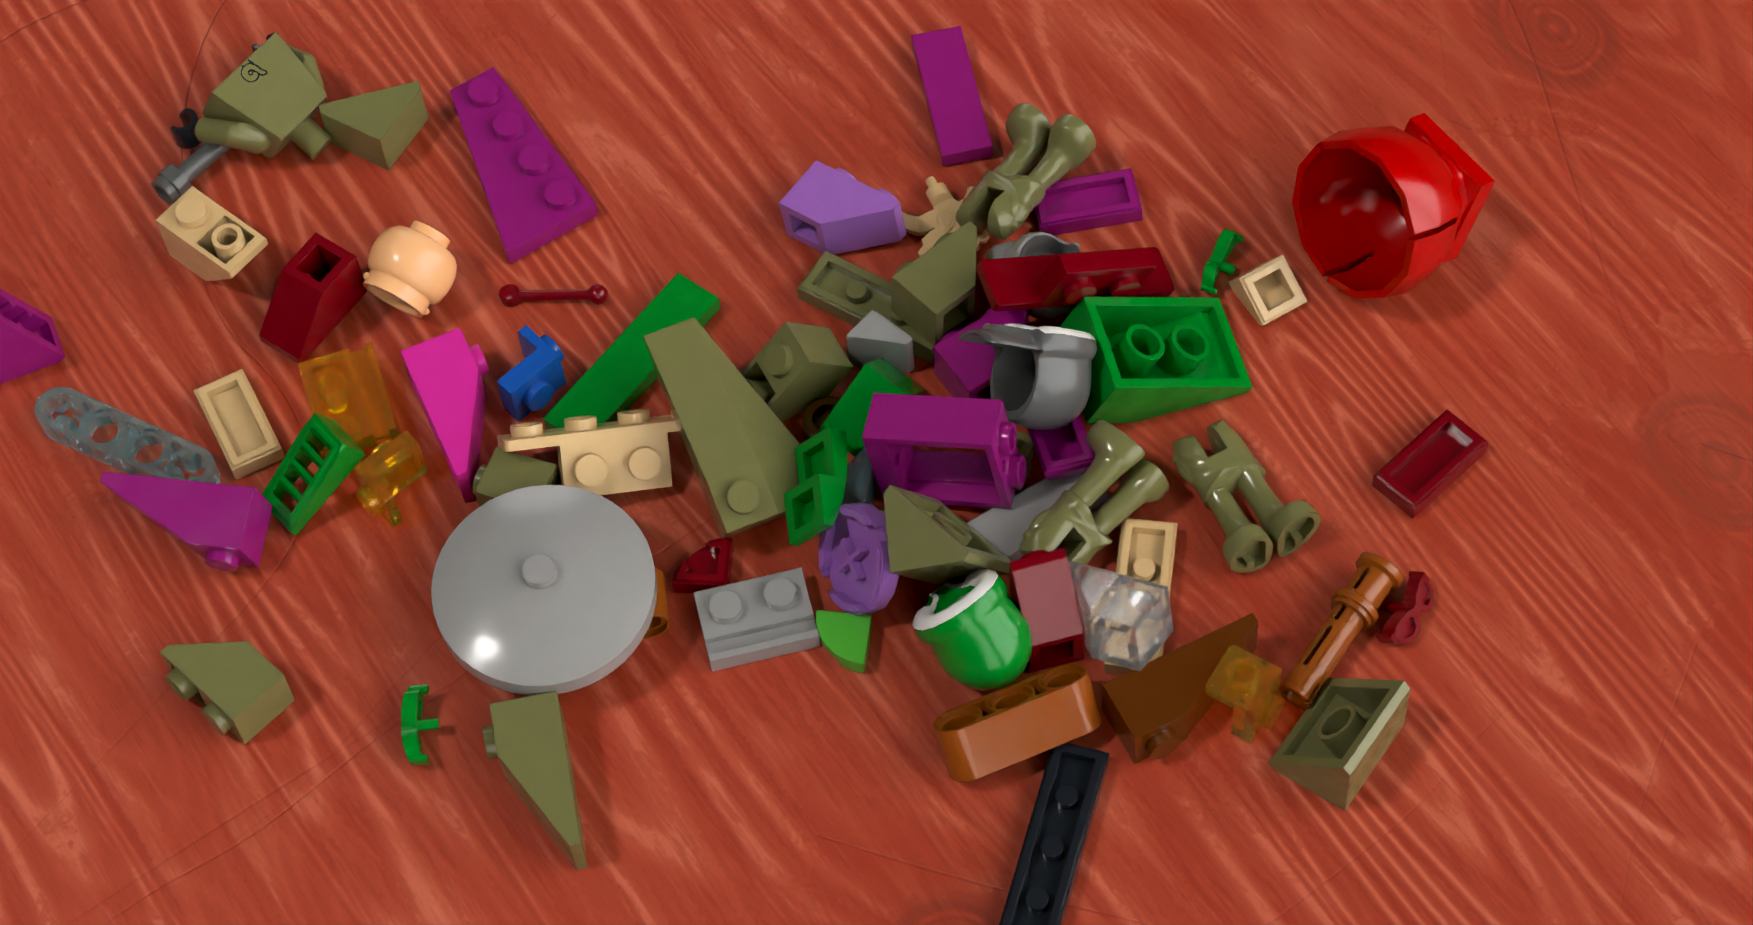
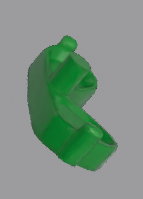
M1228 228L1221 232L1210 259L1205 263L1200 290L1217 295V289L1214 288L1219 271L1234 275L1237 266L1225 261L1237 242L1242 243L1244 241L1243 236Z

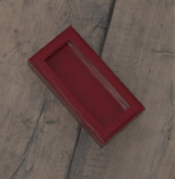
M1447 409L1373 476L1372 486L1414 519L1487 452L1488 441Z

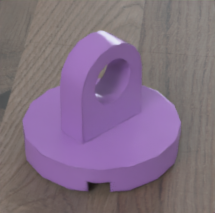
M861 502L843 504L839 508V514L833 526L821 532L818 544L820 572L823 578L830 577L834 590L827 591L833 602L845 613L854 615L872 614L887 606L895 594L899 575L890 573L885 515L872 504Z

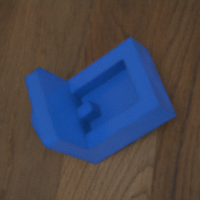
M527 325L517 331L525 359L497 380L504 409L518 422L531 411L543 408L550 401L553 394L566 384L561 361L564 359L561 349L548 335L543 334L539 337Z

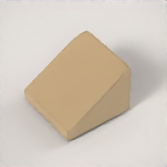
M1284 255L1272 258L1228 282L1234 294L1260 326H1264L1308 302Z

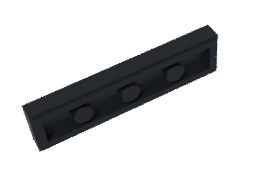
M1064 743L1051 749L999 925H1063L1108 768V752L1071 743Z

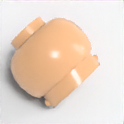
M413 221L410 228L401 225L389 227L379 235L370 250L368 258V269L370 272L363 274L365 279L363 286L385 303L404 313L418 318L428 315L430 313L429 305L439 303L447 295L456 277V260L452 253L447 250L450 240L436 229L419 221Z

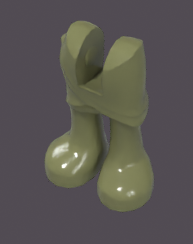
M1028 103L1016 105L1009 113L1006 121V132L1013 144V148L999 166L993 171H986L980 182L963 200L956 213L958 224L962 227L970 221L977 227V232L982 231L988 226L990 234L1000 240H1006L1017 231L1033 208L1043 201L1046 194L1045 191L1069 171L1081 166L1096 148V139L1092 130L1080 118L1071 114H1062L1051 126L1047 117L1037 107Z
M1223 419L1207 426L1209 443L1215 453L1210 457L1206 455L1200 443L1192 435L1180 438L1173 443L1174 455L1172 462L1175 463L1178 473L1195 488L1204 506L1212 510L1224 532L1226 539L1221 551L1232 571L1245 573L1263 568L1269 563L1273 548L1280 557L1288 556L1307 542L1318 529L1321 519L1315 508L1305 500L1292 501L1284 505L1264 479L1266 475L1265 469L1254 458L1237 432ZM1238 490L1241 491L1262 527L1252 524L1233 498V495Z
M1097 420L1086 436L1088 445L1095 454V458L1089 468L1069 490L1063 491L1059 499L1049 509L1044 510L1033 519L1029 528L1023 533V540L1019 546V550L1024 555L1036 550L1050 552L1054 549L1064 548L1072 579L1087 565L1096 552L1112 543L1111 538L1107 536L1111 531L1144 503L1158 502L1169 491V483L1163 472L1155 464L1142 459L1145 455L1143 449L1123 431L1104 420ZM1120 477V484L1117 489L1092 515L1089 507Z

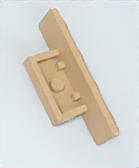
M634 409L618 412V421L597 423L596 416L586 415L565 418L564 427L543 430L542 422L510 425L511 434L498 435L497 440L498 447L504 452L557 446L561 485L585 489L598 495H607L673 486L667 433L676 432L679 429L672 411L671 415L650 417L649 409Z

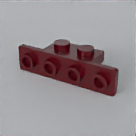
M1156 247L985 259L976 267L990 307L994 311L1077 305L1083 297H1169L1175 290L1161 253Z

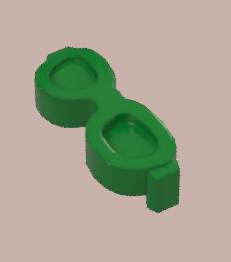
M428 684L409 686L402 700L401 736L407 759L411 765L430 764L427 755L422 753L419 731L440 729L439 718L422 719L423 695H428L430 688Z

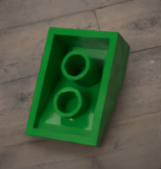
M1083 297L1060 326L1061 328L1090 333L1096 340L1097 351L1091 360L1090 395L1082 411L1086 423H1096L1097 420H1104L1109 423H1133L1248 393L1252 388L1219 298Z

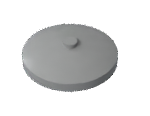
M537 485L516 489L489 500L469 514L455 528L444 544L436 561L432 578L431 598L434 616L441 636L451 654L464 669L479 680L500 690L522 695H537L553 691L561 694L586 687L604 678L624 663L641 643L649 629L656 607L658 589L657 575L648 542L640 528L624 510L603 496L585 489L565 485Z

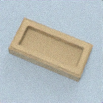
M243 369L193 390L236 480L284 459L283 450Z

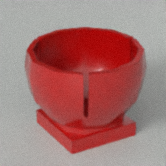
M1422 113L1410 118L1404 131L1394 125L1338 131L1317 143L1298 166L1292 206L1301 245L1321 276L1329 275L1328 283L1355 299L1386 298L1407 293L1426 280L1442 263L1458 257L1495 180L1428 115ZM1366 257H1371V258L1365 260L1364 262L1358 264L1357 266H1355V267L1349 269L1348 271L1341 272V271H1343V270H1345V269H1347V268H1349V267H1351V266H1353V265L1359 263L1360 261H1362V260L1365 259Z

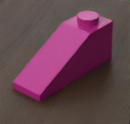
M459 327L400 352L410 383L464 503L475 499L473 482L479 468L487 399L481 376L490 372L479 344L476 343L468 346Z

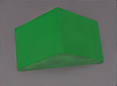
M883 357L865 363L819 431L827 427L846 430L847 452L863 463L868 454L862 440V435L873 393L922 395L925 389Z

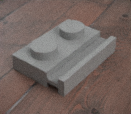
M801 567L693 592L712 672L821 646Z

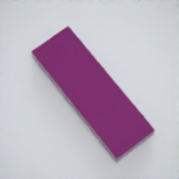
M961 26L911 35L912 48L942 166L993 157V146Z

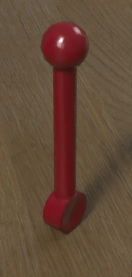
M507 284L500 289L499 297L502 304L506 307H514L520 301L590 300L593 304L600 305L607 300L608 291L603 285L599 284L593 285L587 290H519L516 285Z

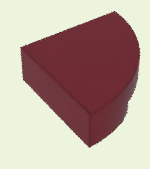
M733 538L710 540L705 543L704 548L693 553L687 560H682L675 570L672 580L674 593H693L730 584L734 552Z

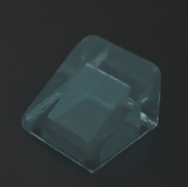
M865 447L847 466L846 486L841 505L859 502L873 505L877 479Z

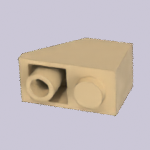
M193 186L156 219L169 255L205 281L232 279L268 245L267 239Z

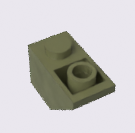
M970 221L955 232L944 234L937 240L933 248L915 261L905 262L892 276L891 311L933 346L938 344L941 338L954 329H961L974 319L977 227Z
M785 322L741 374L782 422L804 412L805 408L812 401L829 396L853 369V366L830 328Z
M248 641L167 645L160 652L170 671L164 678L174 692L186 702L194 697L204 706L201 710L204 718L219 734L225 735L230 731L244 745L295 701L284 674Z

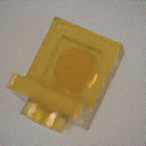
M407 430L393 440H387L379 444L369 457L354 467L361 487L356 491V496L373 518L381 514L393 528L403 522L394 495L428 472L420 445Z
M1236 645L1228 647L1208 679L1205 692L1214 699L1234 708L1231 734L1252 744L1262 726L1267 729L1272 728L1283 708L1285 699L1279 697L1282 668Z

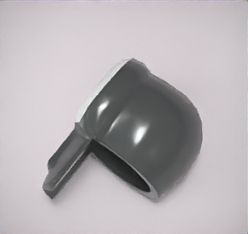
M986 323L981 329L968 330L959 336L960 341L993 346L995 357L990 378L991 399H1001L1003 401L1009 422L1032 430H1054L1067 426L1077 419L1084 410L1091 389V360L1097 351L1096 340L1090 333L1055 326L1033 327L1014 323L1004 325Z

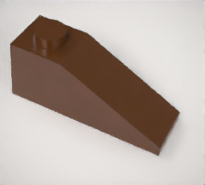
M1253 613L1102 684V711L1134 764L1148 757L1152 759L1165 757L1177 749L1180 743L1188 737L1256 649L1258 620Z

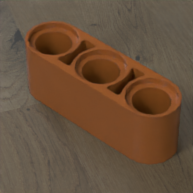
M1072 663L1054 667L950 709L935 719L933 728L949 777L954 781L963 782L981 778L1084 736L1100 726L1102 717L1086 666Z

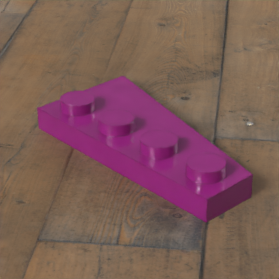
M494 67L450 90L454 108L473 157L509 264L598 215L595 201Z

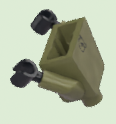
M276 32L267 35V41L261 46L253 44V54L212 91L202 111L205 117L199 119L196 112L191 108H185L181 111L179 116L184 127L173 125L169 128L175 143L180 148L191 149L203 142L256 154L261 153L267 158H274L292 141L314 160L333 139L314 120L320 112L319 105L324 104L327 99L316 58L311 53L286 44Z

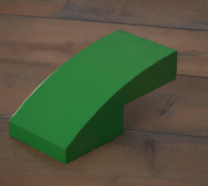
M827 427L795 447L799 485L784 493L790 545L800 546L830 528L839 514L847 478L846 430Z

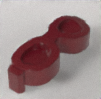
M1409 571L1403 603H1385V612L1393 614L1384 625L1383 632H1379L1376 635L1380 643H1410L1417 637L1421 626L1419 613L1430 611L1434 602L1433 589L1425 572Z

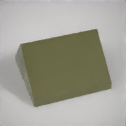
M889 485L884 492L890 573L936 585H943L947 582H962L970 573L979 569L993 570L999 575L1010 574L1009 562L1012 561L938 499Z
M1329 677L1312 701L1310 707L1305 710L1269 761V764L1275 771L1345 811L1404 726L1411 688L1404 680Z

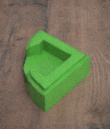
M816 610L817 630L820 641L825 649L844 668L858 673H865L872 631V615H854L845 612Z

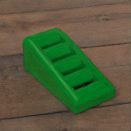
M315 412L301 429L262 495L273 505L272 513L291 534L297 535L366 454L335 420ZM325 447L330 450L326 457L320 453ZM312 462L319 468L315 475L308 469ZM299 477L308 485L304 493L295 484ZM286 492L297 502L293 511L281 500Z

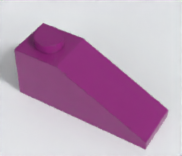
M102 472L100 482L116 497L205 559L206 565L222 571H237L238 565L259 567L273 505L255 487Z

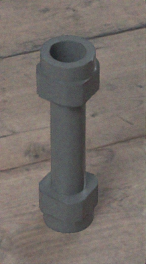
M204 143L178 167L169 163L158 173V177L151 182L153 189L163 201L172 205L192 187L191 182L231 147Z

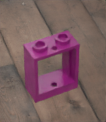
M873 393L862 440L883 498L884 492L889 485L938 499L944 505L1011 509L1016 488H1022L1025 483L1026 459L1024 455L1018 454L1016 448V425L1008 421L1001 399ZM912 445L983 449L986 454L914 450Z

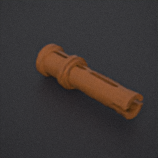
M1371 552L1361 553L1355 562L1357 570L1346 587L1337 589L1331 597L1330 606L1332 611L1310 641L1292 671L1289 672L1285 680L1278 687V691H1281L1280 695L1292 705L1301 709H1308L1318 691L1346 653L1353 639L1360 630L1368 629V627L1374 625L1379 617L1377 609L1389 591L1397 590L1403 582V576L1398 568L1384 557Z

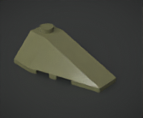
M695 317L643 336L721 538H729L786 516L784 493L799 485L795 447L799 446L800 443Z

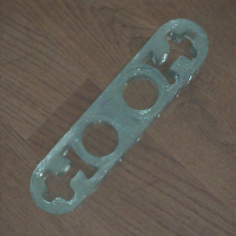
M54 387L47 390L38 398L35 404L34 414L46 436L120 471L132 475L186 480L182 469L195 473L202 467L204 474L201 477L192 475L188 480L220 484V472L212 454L205 448L72 388ZM69 408L74 419L80 423L77 427L74 419L65 415H58L53 419L52 414L55 411L64 413ZM112 424L119 427L117 435L108 442L97 443L91 440L94 431L100 426ZM157 444L163 447L161 456L153 462L141 463L135 460L137 452L146 445ZM176 458H177V461H178V463H179V465H180V468H179L178 466L174 465L175 462H176Z

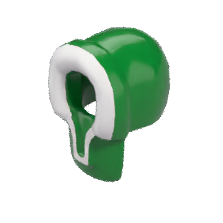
M989 569L973 571L963 582L956 584L947 582L928 596L930 600L923 608L917 611L912 624L918 638L925 644L930 645L938 663L949 677L970 689L980 691L1000 689L1014 682L1024 672L1032 652V637L1028 621L1022 615L1018 605L1007 595L1008 589L1003 578L996 571Z

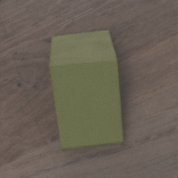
M419 81L319 105L325 129L333 137L330 142L331 144L387 170L393 166L429 119Z

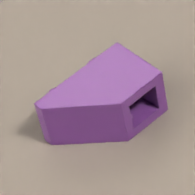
M817 160L779 202L787 235L821 253H824L826 250L835 255L899 242L907 234L901 205L895 196L884 189L875 190L857 181L852 174L842 168L833 169Z

